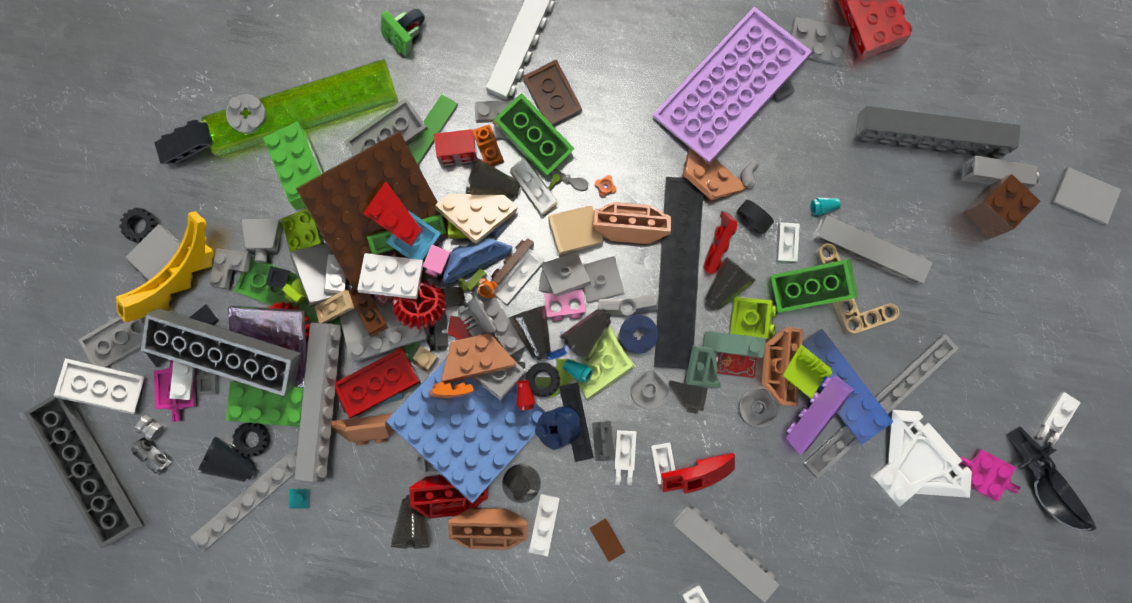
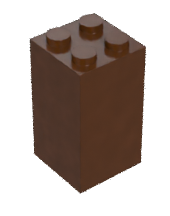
M1010 174L989 185L963 211V214L991 239L1014 230L1041 201L1014 175Z

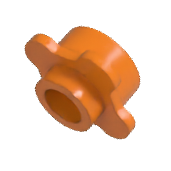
M610 175L595 181V186L598 187L601 197H605L610 192H616L617 187L613 185V178Z
M481 278L477 289L478 294L483 298L493 299L497 283Z

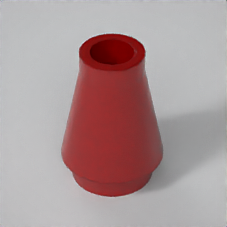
M522 380L517 382L516 405L522 411L533 409L535 400L529 386V381Z

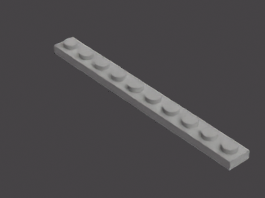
M944 334L875 397L886 413L889 414L959 348ZM845 425L804 464L819 478L850 450L858 440Z

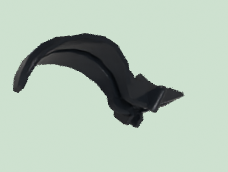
M1021 426L1007 434L1008 438L1025 459L1024 462L1018 465V468L1022 469L1028 465L1033 470L1036 477L1034 482L1036 496L1048 513L1060 523L1070 528L1087 531L1095 530L1096 524L1090 513L1049 457V455L1057 451L1051 447L1052 443L1049 442L1040 447ZM1027 442L1035 453L1031 455L1022 444ZM1038 460L1044 463L1042 467L1038 464Z

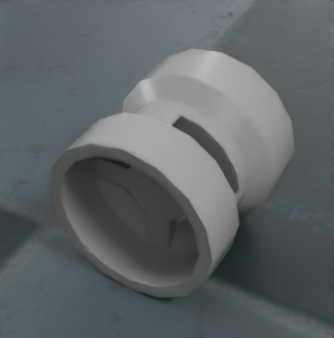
M145 415L136 424L134 431L145 435V439L151 442L159 435L163 426L159 423H154L151 417Z

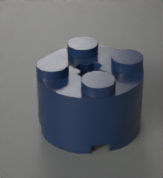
M633 315L622 323L618 338L626 351L632 354H643L655 346L658 339V329L651 318L644 315ZM636 330H639L640 333H643V336L640 337V340H637V337L633 336V334L636 333Z
M570 407L554 408L539 417L535 434L545 446L552 450L563 448L579 438L582 431L579 423L581 421L580 417Z

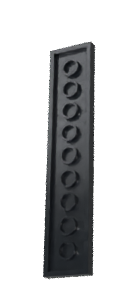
M665 178L663 213L671 216V232L663 237L661 241L656 322L658 339L655 344L654 367L688 369L694 345L703 193L687 178Z

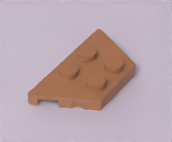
M689 147L683 176L711 201L720 197L731 196L736 192L743 193L746 190L747 186H744L718 160L714 159L709 164Z
M490 333L451 342L441 380L444 383L509 369L516 367V362Z

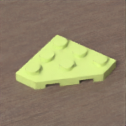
M602 319L588 330V343L586 349H584L582 364L589 365L593 369V373L587 383H580L578 381V385L587 399L593 398L635 367L606 319Z

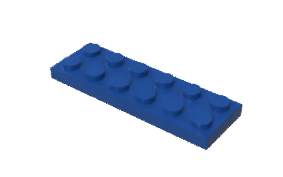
M823 329L802 343L805 348L831 368V379L836 375L855 389L837 414L861 445L893 423V420ZM826 376L824 377L820 386L818 387L820 392H822V390L824 389V387H822V384L827 379Z

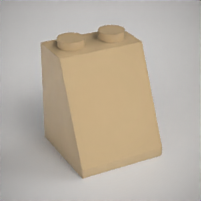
M592 205L548 215V222L559 257L603 244V239L606 237L593 228L594 209Z

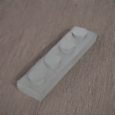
M477 290L473 291L471 295L473 297L476 296L478 300L483 302L485 312L493 319L496 328L493 332L505 351L512 357L526 348L496 297L493 299L483 298L478 294Z

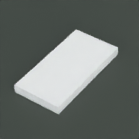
M65 358L54 397L134 415L144 377Z

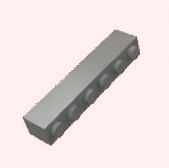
M826 215L822 219L814 239L825 244H832L843 252L914 284L920 285L924 283L933 263L928 261V257L922 254L915 255L910 253V249L904 246L897 247L889 239L882 238L881 240L875 237L876 234L871 231H861L853 223L847 222L846 224L841 222L840 218L835 215Z
M687 506L673 525L765 603L780 585L776 582L777 577L769 570L765 573L761 569L763 565L755 558L750 560L746 556L748 552L740 545L735 547L731 543L733 539L725 532L721 535L716 531L718 526L711 520L706 522L702 519L701 516L703 514L697 508L693 507L691 509Z

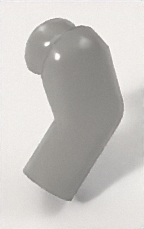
M751 160L741 172L742 183L749 189L753 188L756 184L753 172L759 164L755 160Z

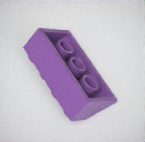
M836 375L832 379L828 377L822 384V387H824L820 394L817 392L810 400L812 405L809 409L805 407L798 416L801 418L797 424L793 423L787 430L789 435L786 439L800 455L808 451L855 390Z

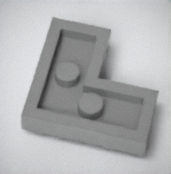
M512 100L475 102V121H493ZM494 125L495 138H496V140H497V139H508V138Z
M216 248L209 286L229 289L232 271L248 272L252 254Z

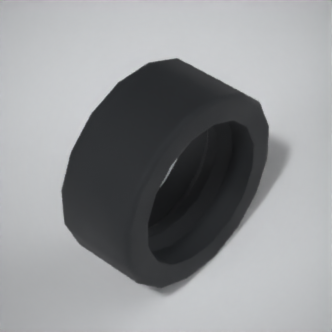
M746 199L737 210L738 215L760 233L765 234L774 223L773 218L764 209L750 200Z

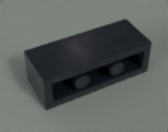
M191 120L187 122L186 126L175 128L173 133L162 135L161 139L154 143L160 164H176L213 145V140L207 122Z

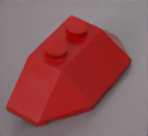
M442 475L424 477L409 487L410 507L428 519L457 516L469 508L478 507L488 499L487 487L471 503Z

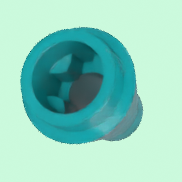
M816 197L815 200L811 201L810 207L813 215L821 216L840 209L841 203L839 198Z
M569 359L563 365V369L580 383H587L593 373V369L589 365Z

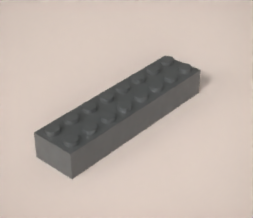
M866 106L858 114L855 137H861V140L864 141L879 139L881 143L895 141L899 142V145L908 146L911 143L917 144V147L920 148L934 146L937 150H948L950 148L960 153L974 151L976 155L990 153L994 157H1004L1018 148L1020 125Z
M159 308L146 314L141 351L282 396H286L295 387L301 355L299 352Z
M53 395L24 412L100 548L110 546L142 527L139 518L72 401L57 398Z

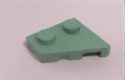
M693 345L685 383L688 385L721 388V383L718 381L716 373L718 369L715 363L714 350L710 347Z

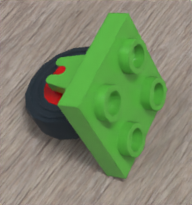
M413 9L408 13L404 11L394 18L386 10L381 14V33L385 39L391 40L393 47L399 54L402 53L407 57L411 53L412 38L420 32L419 27L424 22L425 16L419 9Z

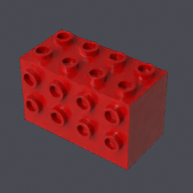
M839 0L862 60L903 45L910 37L912 27L909 21L906 22L904 7L902 4H899L898 0Z

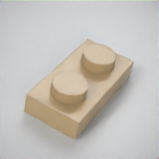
M343 290L315 305L314 308L319 323L326 324L354 309L349 291Z

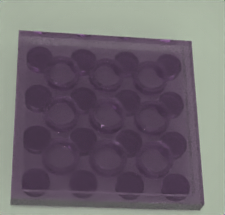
M245 306L228 307L229 331L301 353L295 387H304L307 361L304 310Z

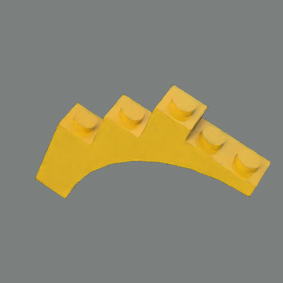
M196 211L188 213L184 238L169 263L145 284L116 297L117 313L125 323L146 317V314L157 308L165 311L169 310L170 294L191 288V280L193 278L191 272L212 267L214 253L206 245L205 229L207 224L205 219Z

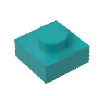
M290 488L288 508L308 509L310 489Z

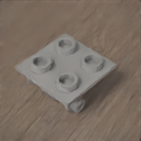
M476 296L465 305L457 308V314L462 321L471 317L463 323L464 325L472 320L474 322L466 328L467 330L476 325V327L468 331L471 337L492 333L496 330L493 319L487 315L483 302L478 300Z

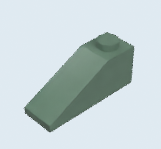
M705 331L703 347H710L714 352L763 358L766 338Z

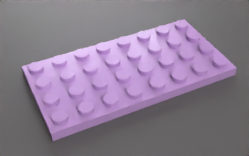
M753 7L653 114V118L710 164L812 55V51L757 8Z

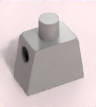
M279 218L242 219L246 250L251 254H255V263H267V254H276L278 251L283 228Z

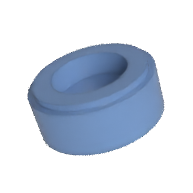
M504 221L490 234L494 238H498L505 231L508 224Z

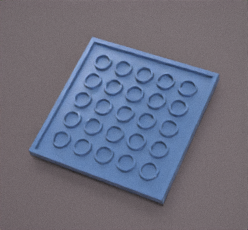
M445 359L392 414L386 423L462 495L473 503L535 435L538 419L545 411L536 403L533 409L519 410L516 405L517 385L500 401L472 377L449 382L452 390H454V386L465 383V385L471 384L474 391L469 395L457 398L430 396L429 391L433 389V385L442 382L441 378L446 363Z

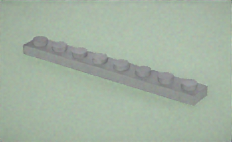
M298 445L190 537L202 552L206 551L295 474Z

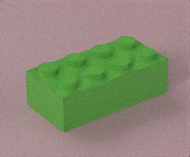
M522 93L492 121L544 177L549 175L575 149Z
M295 122L263 137L287 199L297 211L306 206L296 188L323 172L305 130L299 122Z
M851 259L771 275L778 313L859 297Z
M230 382L226 421L300 427L304 388L294 387L286 396H282L241 382Z

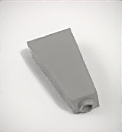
M974 156L963 163L962 182L993 184L1012 174L1026 188H1031L1037 185L1040 174L1037 172L1038 166Z

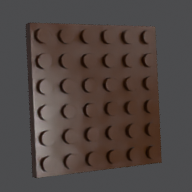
M399 131L296 188L354 290L358 288L364 254H371L367 236L386 230L363 214L385 181L390 185L405 208L420 219L440 214L435 209V205L438 202ZM443 215L446 233L440 235L434 244L448 237V221ZM396 249L376 254L389 256L395 253L397 257L407 258Z

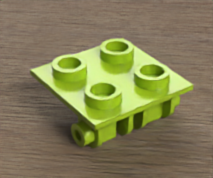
M307 208L281 218L290 253L322 244L323 239H321V235L318 232L320 230L317 228Z
M800 344L782 376L812 399L824 377H830L832 371L821 359Z

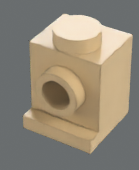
M420 346L412 358L414 359L412 363L429 373L439 357L425 347Z

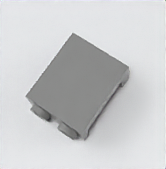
M158 224L126 258L130 261L128 263L129 266L135 271L139 270L143 274L142 278L147 282L169 263L181 243L164 226Z

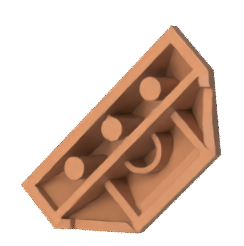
M612 202L600 209L594 210L593 228L610 241L650 244L670 234L671 216L665 215L652 205Z
M786 327L765 344L762 384L780 405L798 406L799 389L782 375L800 344H802L803 329Z
M392 414L331 422L332 429L349 442H355L356 446L365 445L367 440L374 439L375 443L387 442L386 438L392 437L395 433L386 423Z
M469 508L448 520L449 539L455 540L468 549L508 550L527 540V521L509 509Z

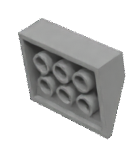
M372 296L375 305L388 326V329L373 337H370L355 307L340 316L351 361L354 363L429 339L424 326H421L420 330L417 329V326L410 329L409 324L403 326L402 321L398 322L393 312L392 303L394 299L381 306L376 297Z

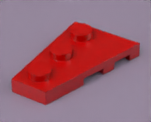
M385 181L363 214L412 247L423 230Z
M721 211L720 217L723 218L722 223L719 227H716L714 232L716 241L710 245L703 268L713 275L721 266V258L723 253H726L729 248L731 236L737 231V221L724 211Z

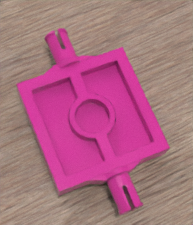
M170 360V368L154 370L155 409L171 410V422L180 421L179 410L186 407H196L195 368L191 400L171 399L170 389L174 361Z
M979 449L971 461L962 456L959 457L964 461H961L959 464L968 467L972 471L971 488L996 501H999L1006 489L1015 494L1019 492L1012 487L1020 490V486L1010 482L1016 469L1013 465L982 449Z

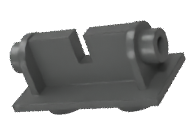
M444 313V315H441L440 321L435 320L434 326L428 324L430 335L428 336L427 344L430 347V351H444L448 346L447 333H440V329H447V316Z
M611 421L592 423L595 461L615 460Z
M144 437L132 444V454L141 462L148 459L149 461L146 466L154 474L161 475L165 470L164 468L172 463Z

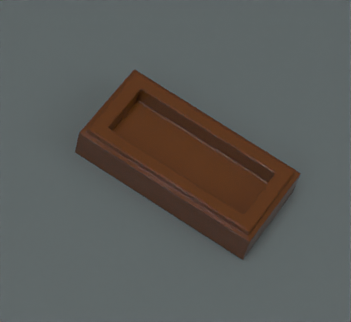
M606 518L589 527L608 562L625 553L624 548Z

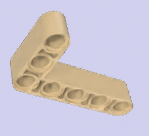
M824 244L816 251L819 265L840 261L837 250L832 244ZM823 249H828L830 251L829 258L823 256ZM855 299L833 302L841 327L846 334L859 333L893 321L899 316V309L895 304H886L859 313ZM843 302L849 304L850 309L848 312L843 311ZM886 308L892 311L890 318L885 315ZM868 314L874 317L873 324L867 322ZM850 320L856 323L855 330L849 328Z

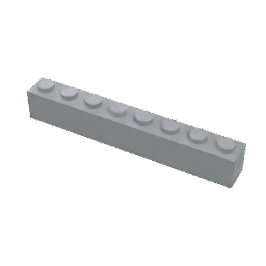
M310 323L294 478L296 480L326 482L341 337L340 325Z

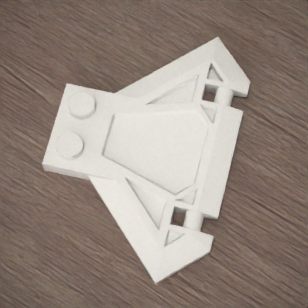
M892 410L891 419L893 423L891 424L888 464L872 476L899 507L914 494L970 498L972 471L968 467H965L963 470L959 467L958 464L962 460L929 423L924 426L919 421L923 418L922 414L919 411ZM914 426L917 432L913 433L910 428ZM951 470L956 474L953 478L949 474Z

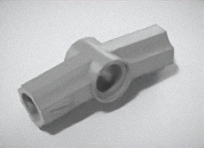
M655 294L626 299H599V316L630 317L658 310ZM624 303H631L633 310L627 313L623 310L622 306Z

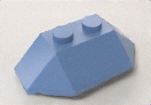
M484 238L477 245L470 241L469 245L454 248L441 282L442 286H446L478 271L480 268L482 269L506 258L511 254L512 246L494 239Z

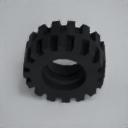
M145 209L127 210L128 213L123 214V219H120L122 223L119 224V228L122 229L121 233L126 239L140 243L156 227L158 222L155 216ZM137 218H143L146 222V227L141 233H135L132 230V223Z
M545 362L536 363L527 371L525 380L529 381L530 389L535 396L547 397L558 389L560 375L553 365ZM544 371L551 376V383L548 387L540 388L536 385L535 376L537 373Z
M247 422L241 424L239 428L235 429V434L232 436V445L234 444L235 451H238L240 455L245 457L258 456L264 453L265 449L269 446V432L260 423ZM249 431L255 432L259 437L258 444L253 448L247 447L243 441L244 435Z

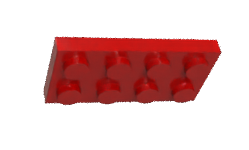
M400 348L335 383V390L348 417L352 419L420 382L404 349Z

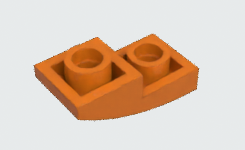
M488 124L473 130L486 168L503 163L504 160L491 125Z
M444 382L433 385V389L429 391V394L437 398H457L469 395L474 390L471 384L465 385V383L454 386V390H452L450 383L444 384Z

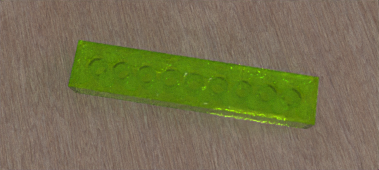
M385 59L259 98L266 109V120L263 126L261 125L256 132L251 134H243L232 128L226 118V109L201 118L203 122L208 123L213 140V145L210 147L212 153L219 158L265 143L263 137L295 122H299L303 129L306 130L397 101L399 98L388 64ZM246 109L241 115L244 116V119H247L251 112H248Z

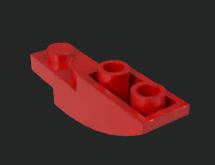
M731 453L696 460V466L661 473L662 491L668 492L682 489L684 494L721 481L735 470V454Z

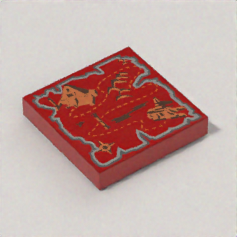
M718 352V372L716 373L755 378L757 358Z

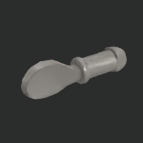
M556 169L550 173L552 177L554 174H558L561 177L560 180L566 183L570 182L578 190H586L589 186L584 178H571L570 174L567 175Z

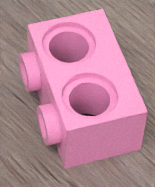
M431 245L423 264L426 274L435 278L438 275L442 276L449 261L450 252Z
M583 289L574 290L558 297H554L553 293L544 294L547 318H551L552 321L563 320V316H570L571 319L581 318L582 314L586 312ZM571 300H578L580 307L576 310L571 309L569 306ZM553 302H558L561 305V310L553 312L550 309V305Z

